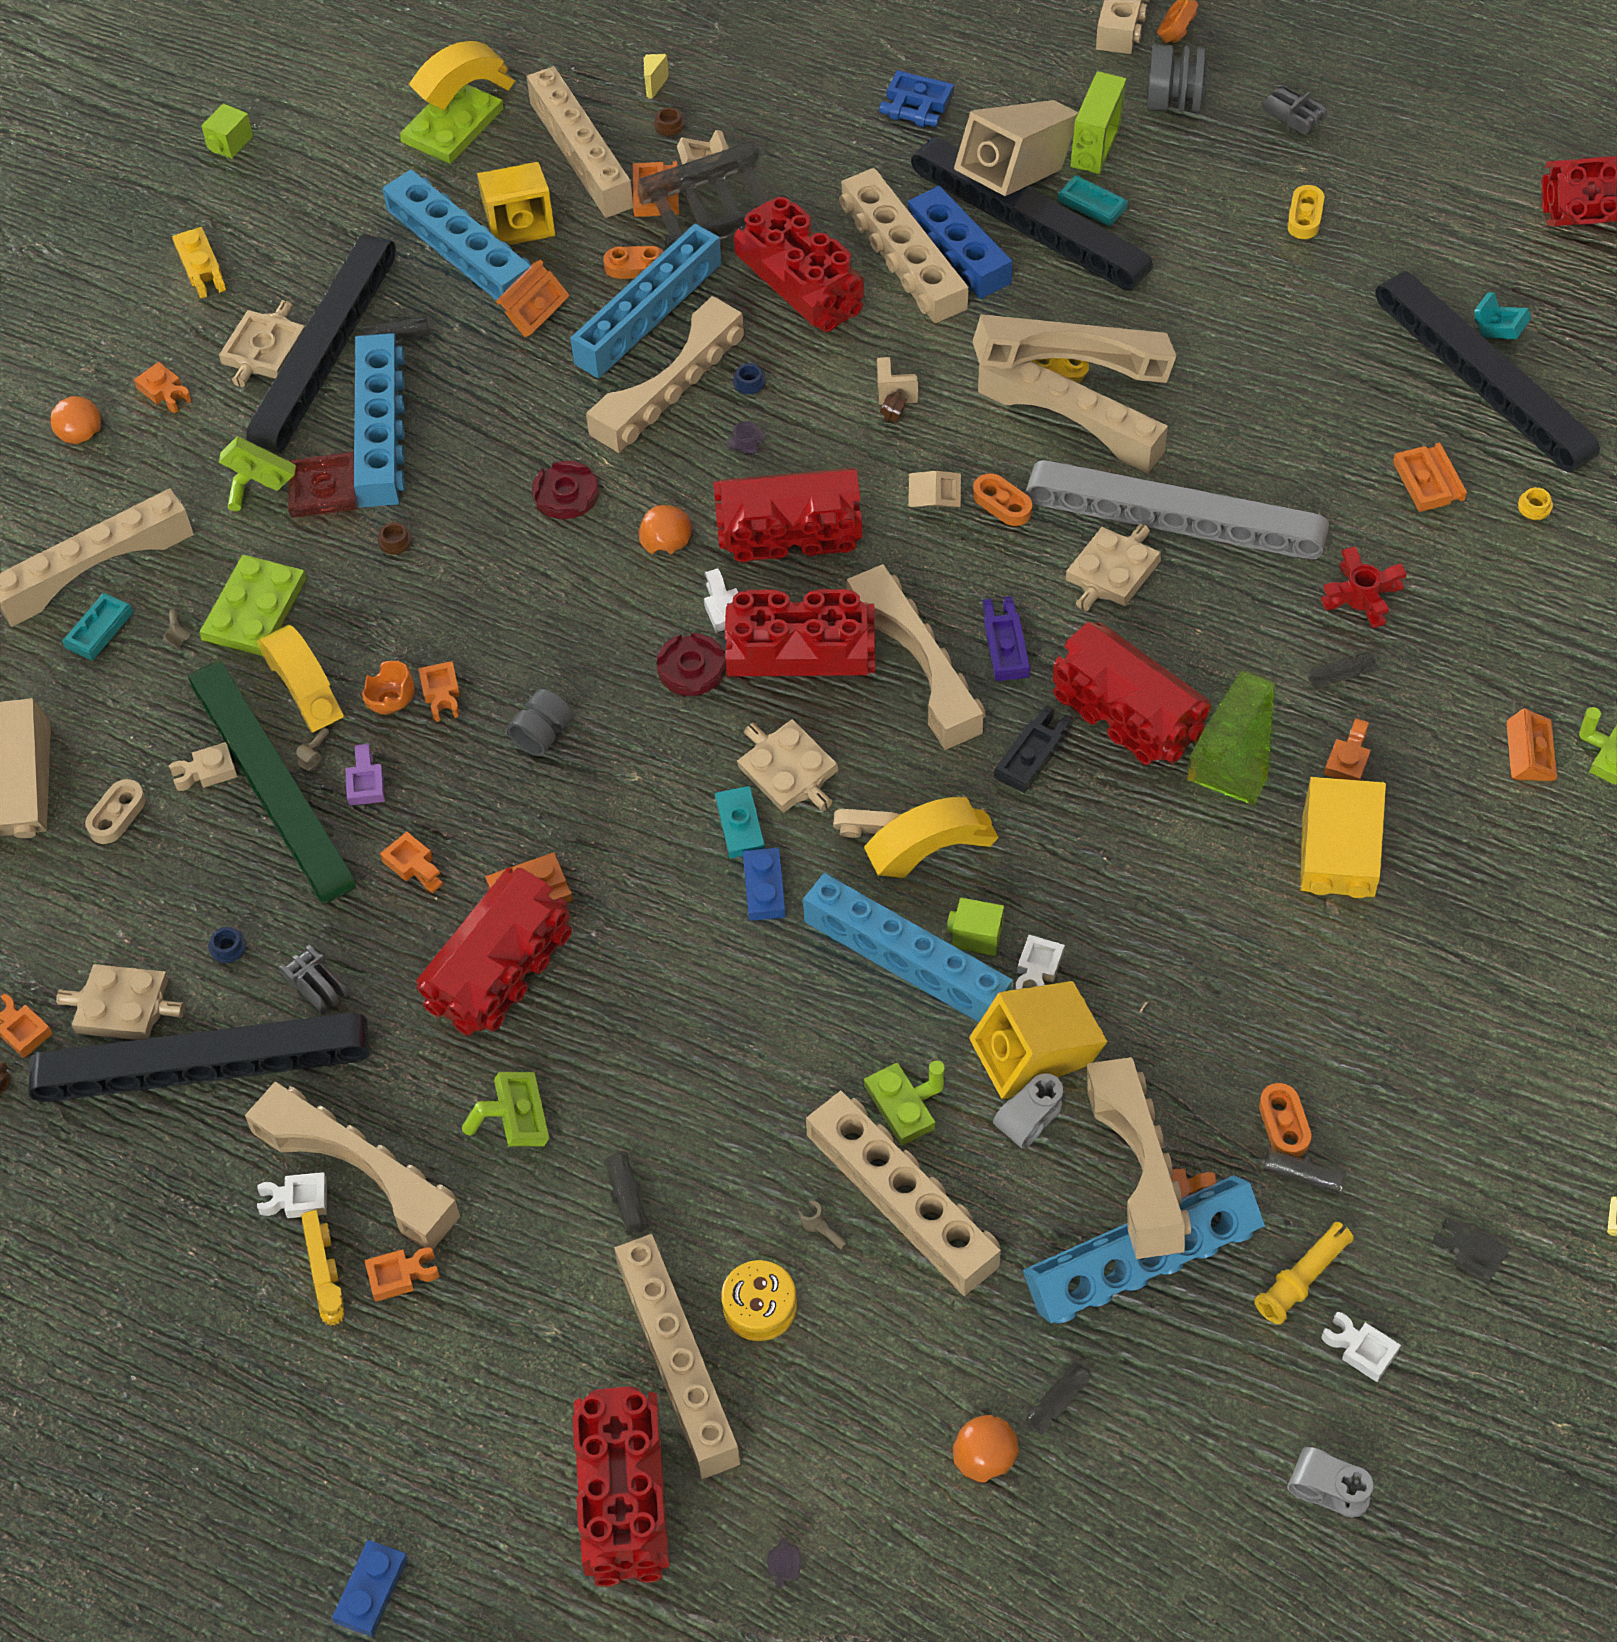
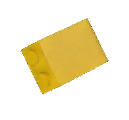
M539 162L477 173L489 230L493 236L500 241H505L508 245L555 236L549 189Z
M1319 777L1310 778L1302 816L1300 891L1312 892L1316 895H1349L1353 898L1375 897L1380 879L1386 783Z
M1073 981L999 992L969 1037L1001 1099H1008L1017 1095L1039 1074H1052L1059 1078L1086 1067L1087 1063H1093L1107 1043L1101 1028L1098 1026Z

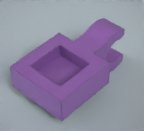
M369 744L355 745L356 767L345 768L346 792L349 806L385 802L382 765H373V755L370 753Z

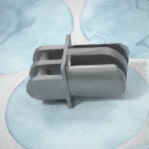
M1280 85L1262 103L1264 111L1288 124L1287 132L1295 129L1300 133L1307 134L1311 127L1318 124L1319 119H1323L1327 115L1324 106L1310 99V92L1302 96L1284 85Z
M308 945L305 947V953L300 956L294 955L290 964L287 966L282 964L278 968L284 978L297 990L298 995H304L323 1015L327 1012L323 1000L331 1007L339 1003L338 996L333 988L343 998H346L351 990L326 965L324 956L322 954L319 955Z

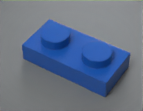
M779 848L743 851L749 921L785 918Z
M367 1540L332 1616L334 1623L373 1637L407 1563L408 1557L406 1553Z

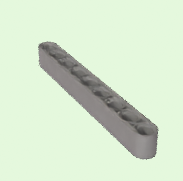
M1042 460L1034 464L1025 492L1031 498L1032 503L1039 506L1134 525L1143 524V526L1146 525L1149 528L1304 559H1316L1322 556L1329 530L1328 520L1316 513Z

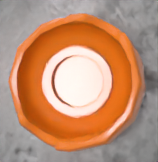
M70 396L58 402L52 410L50 422L52 430L64 443L77 445L88 441L94 433L101 430L102 415L95 404L89 399L81 396Z
M670 505L655 506L644 515L638 531L639 542L651 554L658 550H664L672 555L675 551L687 546L693 532L691 519L681 508Z
M385 661L381 663L378 675L374 677L367 675L365 689L362 691V698L366 707L381 715L394 714L405 708L415 694V686L408 666L400 661Z
M982 1415L965 1423L958 1432L952 1446L954 1463L961 1473L968 1478L982 1483L987 1482L993 1477L1005 1475L1010 1470V1467H1013L1020 1453L1018 1436L1008 1422L993 1415Z

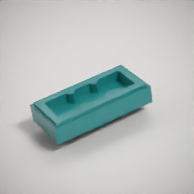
M1077 175L1058 193V202L1109 227L1122 215L1128 205V200Z
M103 592L62 640L64 647L93 661L134 613L132 606Z
M750 786L716 792L715 800L729 859L743 856V851L765 849Z

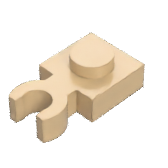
M226 742L192 752L194 761H175L169 765L173 776L184 774L180 778L173 779L177 791L187 790L194 782L199 780L203 788L237 777Z

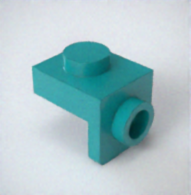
M1487 292L1474 312L1475 321L1478 323L1482 337L1517 339L1531 320L1528 308L1499 307L1494 292Z

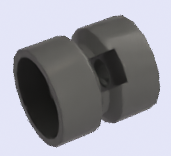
M546 689L536 690L525 703L527 710L519 711L507 725L508 735L513 742L522 750L534 756L544 755L554 743L555 735L562 733L573 718L572 711L567 703L558 695Z

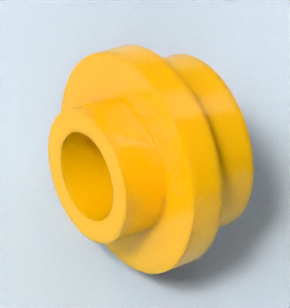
M1534 487L1528 489L1520 496L1518 501L1520 513L1533 520H1541L1548 517L1553 508L1550 494L1542 488Z

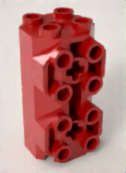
M1617 156L1546 161L1545 168L1551 169L1549 174L1542 176L1541 192L1543 212L1550 213L1552 218L1546 220L1548 226L1617 221Z
M777 197L746 215L744 219L746 227L743 231L738 228L734 234L735 254L812 326L828 333L850 317L852 318L859 314L863 308L861 300L864 297V278L851 267V252L827 234H815L812 232L811 216L796 203H791L785 197Z
M856 468L713 481L715 502L722 501L715 503L717 528H724L717 529L719 549H726L733 553L734 559L739 562L782 559L788 555V548L793 544L800 546L802 553L807 556L840 552L849 553L856 548V542L862 538V515L859 504L860 491Z
M818 589L810 591L804 596L803 602L793 603L789 601V596L782 591L747 590L738 592L733 596V602L727 603L725 613L727 676H833L875 673V604L862 602L856 592L847 589Z
M1087 622L1065 644L1064 647L1069 650L1065 659L1058 656L1054 663L1053 682L1056 687L1053 689V694L1056 699L1063 705H1069L1091 725H1095L1099 720H1106L1110 725L1107 729L1110 739L1114 743L1126 747L1145 765H1150L1154 760H1167L1169 763L1175 764L1182 757L1185 748L1192 741L1195 743L1199 742L1208 730V725L1204 722L1211 709L1210 700L1101 622H1096V624Z
M506 868L416 980L417 991L426 999L422 1004L423 1007L437 1018H441L443 1015L453 1021V1026L466 1036H471L474 1031L488 1029L494 1032L498 1030L505 1019V1013L511 1005L521 1001L526 994L528 984L523 982L526 973L533 971L536 974H541L547 968L550 956L558 946H563L569 940L572 927L567 925L570 919L567 903L561 897L555 902L549 896L553 889L546 882L523 868H516L514 872L512 868Z
M631 1386L596 1389L589 1393L583 1401L581 1398L574 1401V1415L572 1416L574 1450L577 1458L578 1531L581 1538V1556L585 1575L593 1576L594 1584L602 1587L614 1586L619 1584L620 1580L637 1578L639 1582H655L662 1579V1570L670 1567L660 1412L657 1393L648 1391L647 1399L639 1391V1388Z

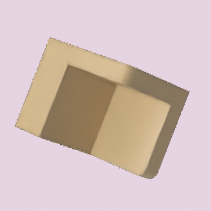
M890 357L877 358L879 405L884 403L887 394L893 397L896 391L901 393V397L907 399L906 403H918V377L915 374L891 375Z
M943 471L909 473V507H960L961 473Z

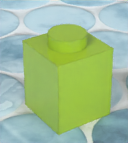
M224 103L201 125L207 149L231 159L253 137L248 113Z
M960 898L957 911H950L947 922V933H952V945L960 950L996 956L1003 928L1004 905Z

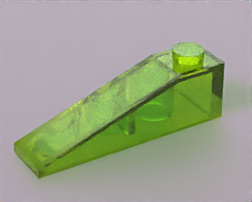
M1244 671L1239 673L1204 728L1190 755L1187 780L1255 805L1268 778L1274 682Z

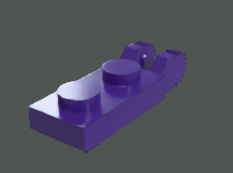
M1004 597L1003 611L1005 615L994 616V606L991 598L983 599L984 629L994 680L1003 681L1029 678L1030 666L1019 613L1016 614L1013 597Z

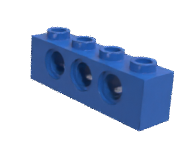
M940 186L908 201V211L966 283L968 290H972L979 299L1012 283L1013 261Z

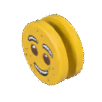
M765 1260L749 1261L736 1267L723 1284L721 1299L724 1317L729 1327L737 1335L752 1341H767L783 1334L794 1321L797 1311L796 1289L791 1276L781 1266Z

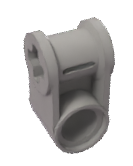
M1044 1073L1035 1076L1015 1097L1008 1100L1000 1108L993 1119V1124L1021 1149L1027 1148L1061 1112V1098L1063 1095L1061 1081L1052 1074Z
M1304 1447L1299 1455L1287 1488L1291 1494L1303 1501L1318 1504L1343 1516L1353 1518L1361 1516L1368 1509L1374 1484L1371 1475L1365 1469L1337 1459L1320 1449ZM1350 1488L1357 1490L1355 1495L1348 1494Z

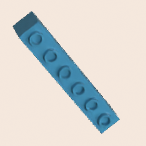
M410 169L382 188L386 210L495 300L531 266V263L526 258L518 256L505 241L498 240L485 225L477 223L465 209L457 207L452 203L448 195L440 193L431 185L427 178H421L413 170Z
M697 224L691 226L570 337L574 364L599 379L722 264L720 237Z
M394 333L355 336L354 489L359 508L398 505L399 491L405 490L403 470L399 471V465H405L403 445H399V440L405 439L403 420H399V415L405 414L403 395H399V390H405L403 370L399 371V366L405 365L403 346H397Z
M823 873L803 898L805 923L977 1022H980L999 992L1013 990V979L826 873Z
M1233 1175L1182 1198V1204L1179 1205L1180 1210L1188 1211L1191 1224V1234L1185 1235V1252L1148 1257L1143 1260L1136 1259L1126 1223L1023 1269L1022 1271L1038 1314L1050 1323L1067 1322L1073 1319L1079 1310L1088 1306L1098 1307L1107 1304L1112 1300V1295L1123 1290L1132 1291L1140 1289L1147 1285L1148 1279L1156 1275L1175 1273L1181 1270L1184 1266L1183 1263L1194 1258H1207L1216 1254L1220 1246L1229 1242L1238 1243L1248 1240L1254 1235L1253 1231L1265 1226L1250 1182ZM1220 1212V1222L1217 1226L1211 1228L1212 1217ZM1115 1259L1113 1272L1104 1276L1106 1264ZM1075 1276H1080L1078 1287L1074 1291L1068 1292V1284Z

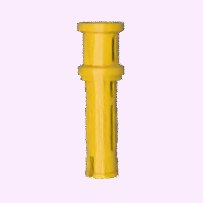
M1334 1222L1330 1229L1291 1270H1281L1276 1276V1283L1266 1293H1260L1254 1299L1256 1308L1267 1320L1281 1325L1287 1319L1286 1313L1296 1302H1303L1308 1296V1286L1354 1240L1348 1228L1341 1234L1339 1233L1343 1227L1342 1223Z

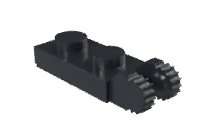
M1046 705L1035 720L1029 722L994 770V778L1025 794L1069 733L1073 725V718L1065 715L1055 729L1051 730L1047 728V725L1052 721L1055 711L1054 708Z

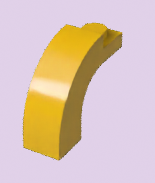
M464 41L452 44L433 55L418 70L409 85L425 101L445 110L456 93L474 80L486 79L508 91L515 80L506 73L509 68L504 64V60L488 45L477 41Z
M287 625L256 640L271 672L276 671L289 689L311 733L344 717L329 687L330 683L303 637L292 625Z
M950 797L925 803L898 816L879 830L864 846V849L878 876L905 878L921 860L941 848L955 844L991 847L999 837L992 826L991 818L984 810L972 808L967 797Z

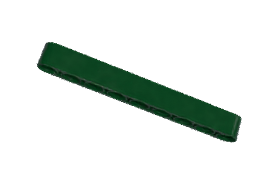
M217 660L188 674L189 682L223 741L226 742L229 751L320 902L324 905L356 889L355 881L348 867L223 663Z

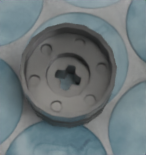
M1152 45L1147 110L1167 111L1171 97H1177L1179 112H1184L1185 98H1192L1191 112L1199 113L1200 106L1206 95L1208 76L1205 47H1197L1196 60L1189 61L1190 46L1184 47L1181 60H1174L1173 45Z

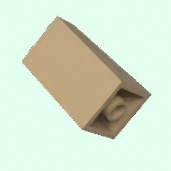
M1055 100L970 111L954 170L1004 196L1016 192L1062 170L1074 133V124L1078 112Z
M33 698L0 702V836L13 835L17 838H31L36 835V832L47 831L51 723Z

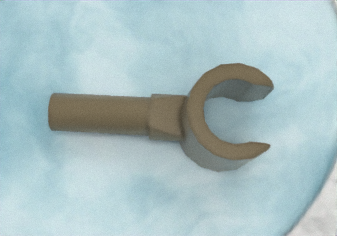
M171 609L169 611V628L163 639L179 650L183 641L188 640L191 633L180 626L177 610Z
M323 727L308 746L302 744L297 748L296 754L299 758L297 764L308 772L314 771L320 764L321 755L316 751L329 734L327 728Z
M809 1201V1207L815 1215L813 1217H806L799 1211L802 1227L808 1232L819 1231L840 1250H843L848 1243L825 1222L821 1205L816 1201Z

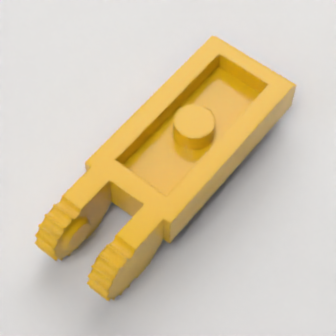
M199 227L172 236L192 287L195 286L200 299L207 297V289L204 283L213 280L215 288L218 289L219 293L226 291L220 267L203 228Z
M317 1210L304 1212L301 1215L320 1317L322 1322H325V1325L335 1326L340 1321H343L344 1307L341 1288L333 1284L339 1282L335 1259H326L324 1249L331 1246L328 1224H319Z

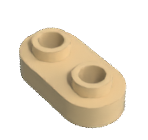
M124 779L114 783L88 814L85 825L93 841L100 844H108L118 840L145 805L146 798L138 782ZM132 800L130 803L124 804V802Z
M839 809L834 812L833 827L840 830L841 836L859 838L862 833L876 834L901 814Z

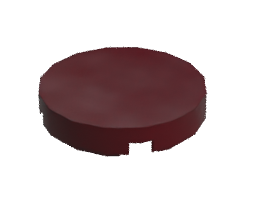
M558 461L553 463L551 468L547 470L543 468L537 473L532 483L533 500L537 508L546 516L556 519H573L584 515L594 507L599 498L598 479L585 464L575 461Z
M691 633V636L682 637V634L675 636L663 644L657 654V674L661 683L670 691L683 696H697L709 692L720 684L725 675L726 660L721 645L712 637L700 633Z

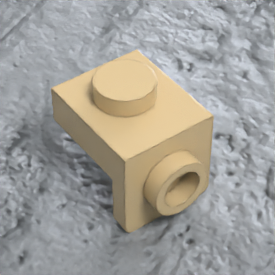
M715 130L710 142L681 137L677 145L683 168L693 171L699 170L717 174L722 162L726 161L729 153L728 144L725 141L723 132L720 130Z

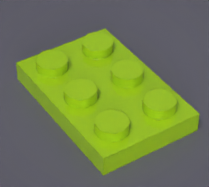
M466 84L456 93L445 110L429 103L400 132L401 142L451 164L504 109L503 101Z
M242 554L199 632L202 641L263 656L256 640L281 628L307 579L305 570Z

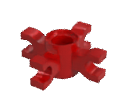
M1355 546L1343 549L1341 554L1345 561H1341L1339 567L1349 581L1324 584L1323 590L1326 596L1321 597V602L1325 610L1329 611L1344 603H1348L1357 610H1365L1372 628L1385 625L1386 619L1383 614L1388 613L1389 608L1379 594L1403 590L1404 585L1401 579L1406 578L1407 573L1400 563L1380 572L1372 565L1362 564Z

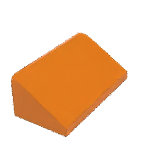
M1523 708L1510 717L1506 723L1511 777L1517 780L1555 781L1557 779L1552 721L1549 718Z

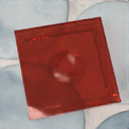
M354 452L290 460L291 463L296 465L294 476L289 480L288 511L291 518L357 509V497L354 489Z

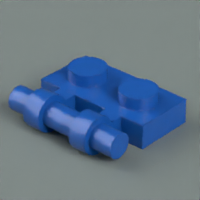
M897 70L886 90L887 100H891L893 103L882 101L879 113L889 115L890 119L896 121L901 119L913 121L916 126L924 128L927 125L938 127L940 115L931 112L935 111L944 114L954 95V84ZM906 104H907V105L919 107V109L917 110V109H913V108H909V107H905V106H906Z

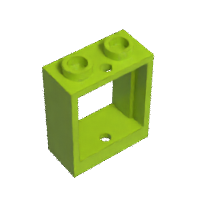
M1099 71L1096 72L1075 119L1070 167L1097 174L1101 173L1122 123L1127 78Z

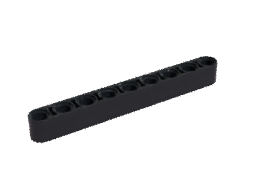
M932 138L911 157V165L921 177L1123 290H1132L1153 269L1151 258L1140 248L1027 186L1004 196L954 170L959 149L940 138Z
M362 234L358 238L250 420L246 433L247 441L261 448L279 453L285 450L392 266L396 254L395 242Z
M1404 271L1377 286L1375 290L1377 301L1387 313L1561 469L1566 472H1572L1599 455V443L1588 429L1411 273Z
M344 1013L41 1052L31 1056L29 1059V1097L40 1102H53L360 1062L369 1056L367 1018L362 1014Z

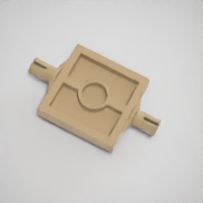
M282 300L275 313L261 314L247 310L219 354L221 364L239 369L232 379L236 386L244 387L251 374H260L274 379L277 377L306 328L305 325L291 322L287 319L293 310V305L290 302L286 301L285 303V300Z
M1139 524L1128 537L1101 527L1066 570V581L1080 586L1085 591L1080 599L1076 601V605L1080 610L1084 608L1085 612L1088 611L1096 599L1099 598L1112 600L1126 606L1161 562L1160 551L1142 544L1144 539L1150 534V530L1146 525L1143 527V524Z
M793 719L769 735H766L756 723H751V728L747 726L744 734L756 745L737 760L739 769L783 813L796 803L810 799L821 811H826V807L829 808L832 805V799L821 790V787L826 780L839 771L837 763Z
M93 964L88 981L80 992L59 989V994L56 997L57 1005L77 1006L72 1022L75 1034L131 1040L149 1039L152 1027L161 1015L182 1018L184 1016L183 1013H185L184 1002L164 1001L163 995L168 983L165 971Z

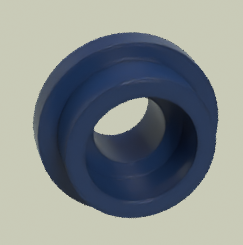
M752 363L743 364L738 367L733 376L735 389L743 394L757 393L766 384L764 372L759 366Z
M222 927L212 934L208 949L214 960L220 963H231L238 960L244 954L246 940L238 930L231 927ZM227 945H233L228 949H223Z

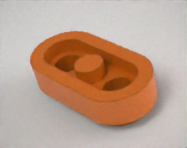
M1177 0L1169 8L1157 30V34L1165 43L1171 41L1176 43L1186 35V27L1197 15L1198 2L1196 0Z
M656 246L614 247L604 254V270L612 278H636L664 251Z
M989 473L979 476L974 481L973 498L975 502L999 520L1010 526H1020L1030 520L1032 516L1031 498L997 474Z
M1274 1083L1267 1086L1261 1094L1259 1110L1273 1150L1283 1158H1299L1307 1152L1311 1141V1130L1299 1095L1294 1088L1287 1084ZM1275 1104H1280L1285 1109L1282 1111L1275 1110L1272 1106ZM1291 1138L1295 1140L1296 1144L1289 1145L1284 1142V1139Z

